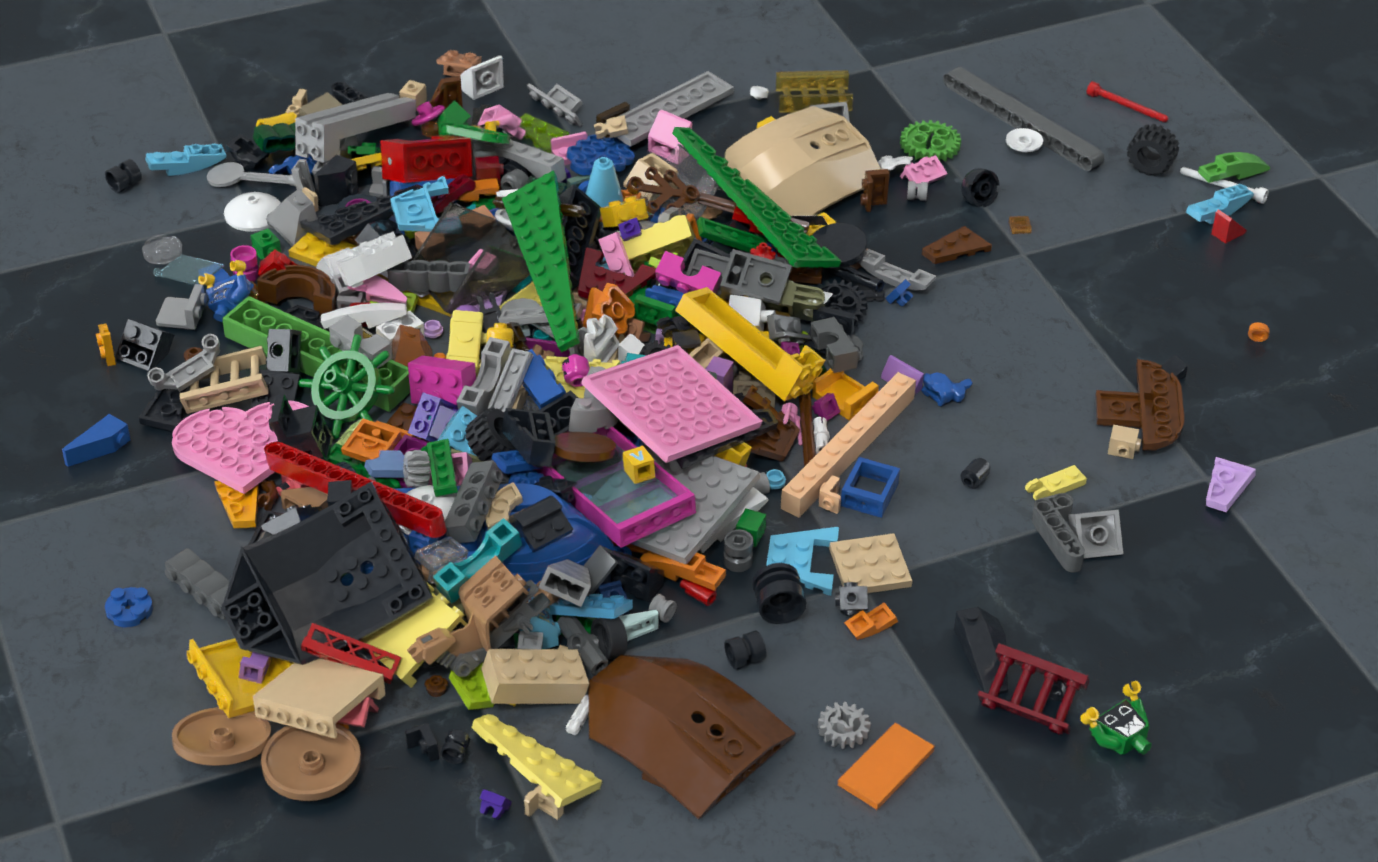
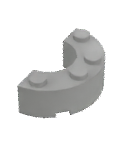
M591 366L587 375L605 370V368ZM585 388L584 398H576L571 408L569 431L597 432V428L605 427V429L613 427L620 419Z

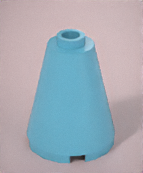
M606 157L595 160L586 190V195L601 207L609 206V202L616 200L623 202V195L613 161Z

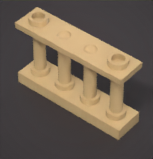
M258 346L216 357L214 363L215 370L200 379L210 378V386L199 388L198 380L190 385V391L180 393V401L186 413L189 414L267 395V384L262 374H259V366L266 364L267 356L263 347ZM251 368V376L239 379L240 370ZM230 373V381L219 384V376Z

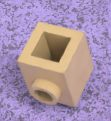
M409 80L400 90V98L415 99L417 108L427 100L426 84Z
M1113 425L1108 454L1133 459L1135 451L1140 450L1142 439L1138 438L1139 429Z

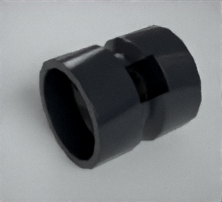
M128 159L118 166L106 170L105 178L110 188L118 193L128 188V185L132 186L140 182L142 174L137 164L133 160Z
M757 630L743 634L742 639L736 636L724 642L725 654L733 669L746 666L748 661L755 663L766 658L765 643Z

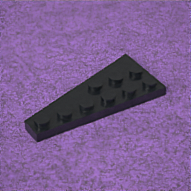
M416 184L395 191L393 196L376 197L377 201L368 204L366 201L337 209L333 215L321 214L317 216V220L307 222L306 219L300 221L302 229L330 245H336L347 237L357 235L368 223L389 219L394 214L390 198L411 189L416 191L423 187Z

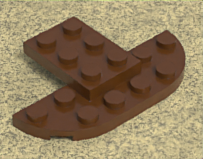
M1137 359L1138 393L1096 390L1097 425L1141 427L1143 450L1155 451L1172 444L1182 433L1184 426L1182 388L1178 378L1173 373L1170 375L1163 370L1162 365L1148 360Z

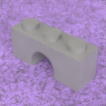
M347 315L329 327L330 342L334 347H338L342 351L350 350L354 335L359 334L362 337L359 352L369 359L373 360L383 351L389 352V358L377 368L392 359L391 342L378 334L363 339L362 324Z

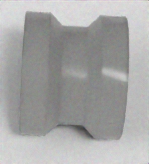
M658 594L651 601L648 611L657 610L660 620L666 623L673 617L677 604L672 600L667 601L663 595Z

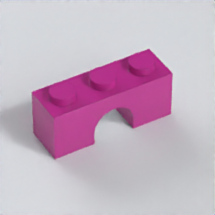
M667 251L664 252L655 270L656 280L660 284L676 287L682 293L692 292L708 287L715 294L717 293L722 282L721 272L702 266L697 275L686 276L682 273L685 268L684 258Z

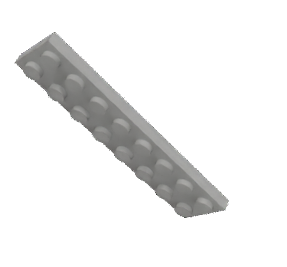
M707 71L620 115H625L629 134L617 136L616 138L632 146L648 138L660 110L684 119L733 94L734 87Z

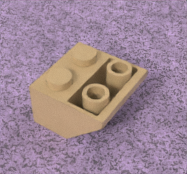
M651 153L636 162L624 181V187H626L627 182L633 176L641 178L644 184L659 186L654 180H648L645 177L648 167H655L662 177L669 169L673 170L678 177V170L654 153ZM668 183L672 188L677 189L673 183ZM640 192L641 198L648 196L649 201L655 200L660 196V194Z

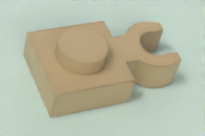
M625 115L606 119V124L596 123L594 125L595 131H597L595 132L597 139L604 138L608 134L610 138L629 134Z

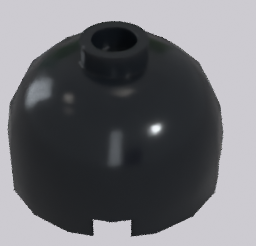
M983 168L973 169L968 172L961 184V192L964 199L972 205L988 207L998 195V192H996L997 186H999L998 176L993 171Z

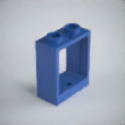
M859 457L841 490L840 506L882 518L899 484L900 468ZM859 476L887 483L881 495L855 488L854 485Z

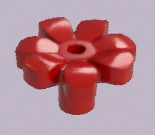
M764 242L760 243L756 249L752 248L750 254L771 260L776 258V252L772 251V247L767 246Z

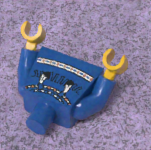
M231 261L230 269L231 271H236L237 274L215 283V277L211 274L204 273L205 277L199 276V283L207 286L208 307L215 312L213 317L219 322H223L222 318L248 297L254 286L246 279V275L243 274L246 269L244 261Z

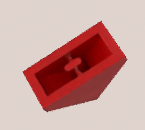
M1219 209L1216 211L1212 235L1226 244L1246 233L1247 230Z

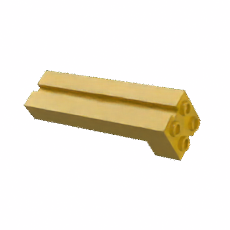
M708 287L683 294L675 310L783 401L808 394L813 388L812 383L823 370L822 365L825 360L809 346H804L800 355L798 353L788 354Z

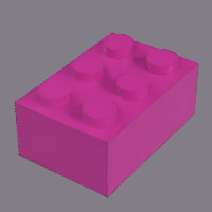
M420 356L408 363L411 403L419 404L421 395L424 392L457 405L456 401L464 386H472L476 380V369L473 362Z

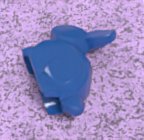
M938 372L932 374L925 373L923 376L924 386L921 390L924 395L930 396L936 401L938 406H943L951 400L961 402L965 397V390L970 388L973 383L971 379L953 383L945 374Z

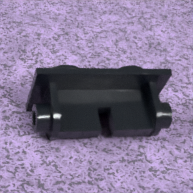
M544 476L533 485L551 490L567 503H570L575 497L572 487L577 485V482L567 481L565 478L557 479L552 478V476Z

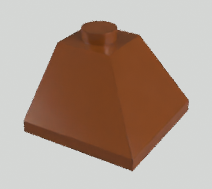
M400 324L392 340V360L408 367L409 362L420 356L432 357V349L420 329Z

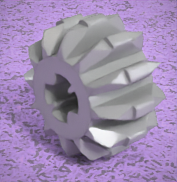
M421 450L406 452L403 459V475L406 486L417 488L428 485L430 463L427 452Z

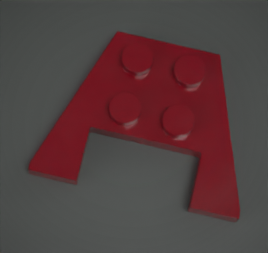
M587 247L578 287V296L588 299L592 287L603 291L606 284L610 283L617 285L629 298L637 288H643L647 285L648 280L656 278V268L642 264L633 277L627 276L623 273L599 267L598 265L604 258L603 252Z

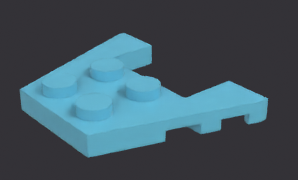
M445 176L439 177L435 183L431 184L428 182L423 184L421 189L416 191L411 189L390 198L399 230L462 232L458 215L437 218L430 199L431 196L449 193Z
M839 527L771 535L767 565L773 563L790 564L796 568L800 581L805 584L806 588L813 590L815 587L823 590V594L831 596L833 575L811 573L810 570L813 546L829 547L830 542H837Z

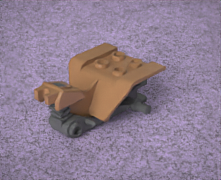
M495 555L459 589V596L469 623L464 628L453 632L438 627L417 637L416 642L407 651L418 664L425 660L430 665L436 660V662H439L446 668L449 666L457 676L465 677L485 660L488 649H497L519 629H523L525 633H530L527 629L533 630L530 619L540 614L550 604V600L544 593H540L527 603L538 592V586L532 580L525 582L518 573L513 576Z

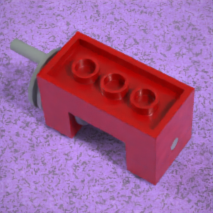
M454 135L431 136V139L416 141L402 139L381 140L382 179L409 183L438 180L442 176H445V179L457 178L461 174L472 177L475 157L496 156L495 150L475 151L471 138Z

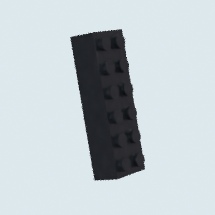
M574 184L558 196L563 204L581 205L585 209V213L581 218L563 216L562 218L571 273L569 276L573 287L571 290L579 286L585 251L587 247L592 248L601 216V206Z

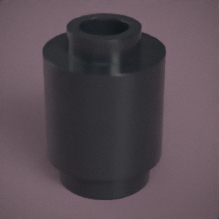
M983 458L972 460L961 472L960 477L963 484L969 488H977L989 475L990 464Z

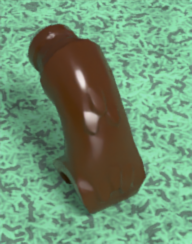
M264 479L259 483V487L266 493L258 496L257 504L259 508L264 507L265 510L272 511L276 498H278L277 486L273 480L268 481Z

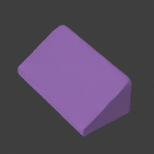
M890 355L881 378L889 382L898 372L916 380L915 394H917L922 389L924 373Z

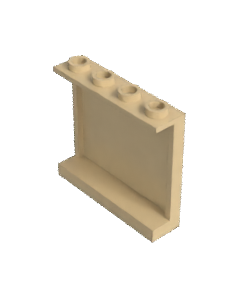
M321 658L304 665L293 663L253 696L255 714L258 718L336 738L335 723L367 696L379 700L385 696L383 674Z

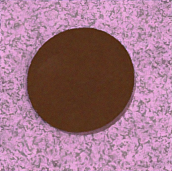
M567 432L554 436V454L565 459L581 462H598L611 459L615 455L616 443L603 435L588 432Z

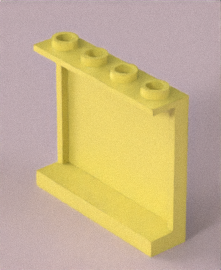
M429 583L427 584L433 599L377 632L359 640L400 656L401 660L395 674L410 688L417 682L412 677V674L425 661L423 660L418 664L407 651L416 642V638L438 627L448 629L451 632L459 622L464 626L467 625L462 619L464 614L456 606L452 608L447 606L450 602L442 594L439 593L437 596L432 592L435 589ZM386 657L380 660L389 669L392 668L394 660Z

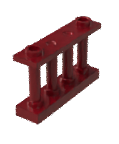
M998 643L995 653L1001 663L988 694L982 691L978 693L979 700L982 701L981 704L990 709L998 707L1049 726L1048 729L1054 733L1062 734L1065 732L1069 734L1070 726L1064 721L1076 691L1080 689L1087 690L1090 682L1089 677ZM1015 664L1021 666L1023 671L1009 702L997 696L1009 666ZM1037 672L1044 675L1045 680L1034 708L1030 710L1019 705L1031 675ZM1057 680L1066 683L1067 690L1054 719L1043 715L1042 711L1054 682L1057 683Z

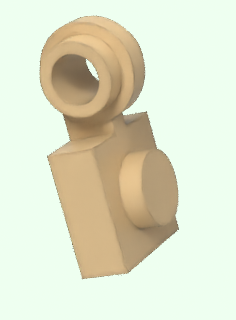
M299 89L297 95L293 97L292 105L288 106L286 113L294 112L299 117L300 108L308 104L307 90Z

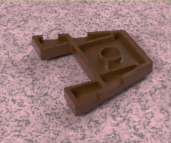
M751 385L742 402L756 410L769 408L777 419L778 425L776 429L744 443L752 447V453L783 462L800 429L790 419H788L787 424H783L785 414L782 411L778 413L770 405L771 401L767 397L763 398L757 393L758 389Z

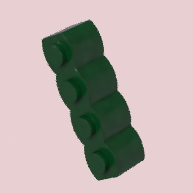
M295 122L290 125L279 123L273 126L266 124L256 126L254 128L253 140L263 152L267 153L277 150L296 149Z

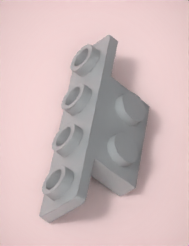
M530 83L527 85L530 90L529 95L537 101L539 99L547 109L551 107L559 117L564 116L571 125L576 124L579 127L583 125L577 115L574 114L583 105L579 98L558 84L547 95Z

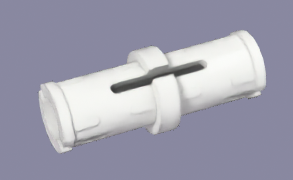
M821 417L813 420L816 454L828 444L830 434L827 431V420L824 417L822 419L823 423H821Z

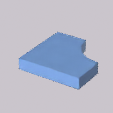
M380 450L379 457L366 460L364 467L369 475L374 478H404V455L401 451Z

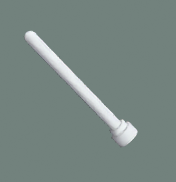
M1186 167L1180 169L1182 175L1207 182L1198 171ZM1224 179L1211 182V184L1224 188L1237 185V183ZM1247 187L1254 193L1252 198L1256 202L1265 203L1268 197V189Z

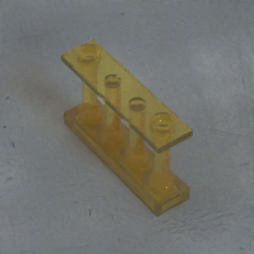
M849 71L776 72V91H783V95H780L779 112H797L813 105L847 102L848 111H852L853 93L845 94V89H848ZM808 90H819L820 94H809ZM827 90H837L838 94H827ZM790 91H801L802 95H791Z

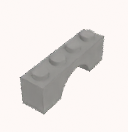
M489 337L482 351L481 366L472 386L465 385L456 401L458 410L464 406L478 416L488 408L511 352L509 341Z

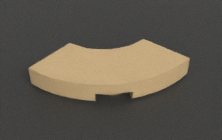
M514 482L497 491L485 518L488 530L503 518L510 523L508 520L510 512L515 506L523 503L522 495Z

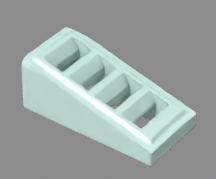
M657 610L619 616L626 629L627 641L658 629Z

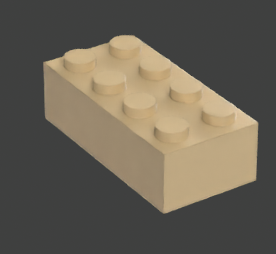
M488 649L481 669L492 704H580L589 686L578 650Z

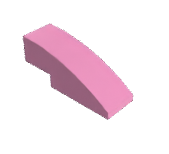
M377 275L364 280V284L352 288V286H347V289L365 292L366 301L405 303L407 305V297L388 281Z

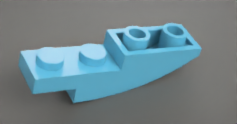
M193 144L184 146V152L146 153L145 160L150 170H166L168 176L208 168L225 159L226 153L221 144Z
M1237 184L1215 191L1214 197L1189 205L1186 213L1199 222L1206 221L1209 224H1213L1215 213L1218 209L1229 216L1247 203L1254 193L1247 186Z

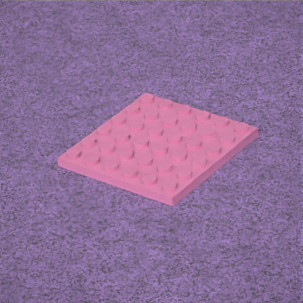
M679 345L584 376L581 383L665 463L758 429L762 424V420Z

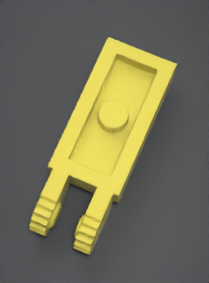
M1073 465L1040 479H1033L1027 483L1025 489L1028 493L1032 492L1033 498L1038 500L1081 487L1086 484L1087 478Z

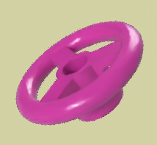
M429 101L419 105L416 108L419 115L412 120V125L419 126L431 121L442 114L445 107L439 105L432 108Z

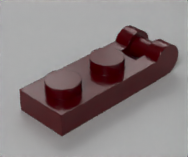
M461 174L448 184V194L432 196L430 199L435 214L441 213L447 205L458 200L459 196L467 190H474L476 182L467 175Z

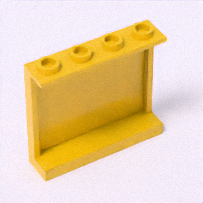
M235 638L201 648L191 639L189 650L187 651V659L190 664L194 665L198 677L204 680L208 692L211 695L213 694L219 709L223 710L228 718L255 711L253 696L293 664V662L272 657L268 671L262 684L239 678L241 660L243 656L250 658L252 652L240 649Z

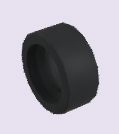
M620 617L615 619L595 618L591 625L590 634L597 636L598 647L607 660L616 659L620 655H624L627 649V633Z

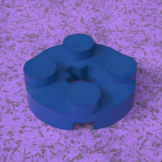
M142 587L115 588L111 591V596L105 603L107 618L119 627L137 626L140 624V620L145 617L147 620L153 611L151 597L148 595V591Z

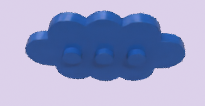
M589 135L586 140H579L575 146H570L567 149L566 157L571 161L570 168L572 171L580 175H591L595 160L601 157L612 160L615 171H623L626 165L633 163L635 154L629 150V145L616 137L597 139L596 135Z

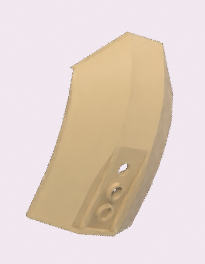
M815 106L773 120L743 136L725 151V159L728 161V166L732 169H738L741 172L739 175L744 180L749 179L790 216H813L832 204L862 191V179L865 178V171L881 169L868 140L844 116ZM811 145H812V146H818L819 149H815V148L811 147Z

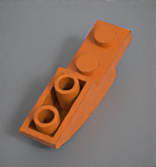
M646 550L640 560L664 570V577L674 581L681 577L714 591L726 576V569L706 562L705 555L696 553L687 564Z

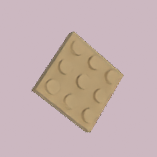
M895 534L830 542L829 550L842 586L846 582H857L858 586H867L868 593L912 587V578Z

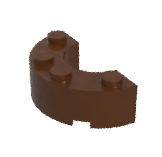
M287 265L283 270L276 271V268L264 273L257 280L259 300L277 304L285 298L297 296L311 300L314 304V310L319 311L320 315L336 310L335 284L331 282L329 275L317 268L304 265Z

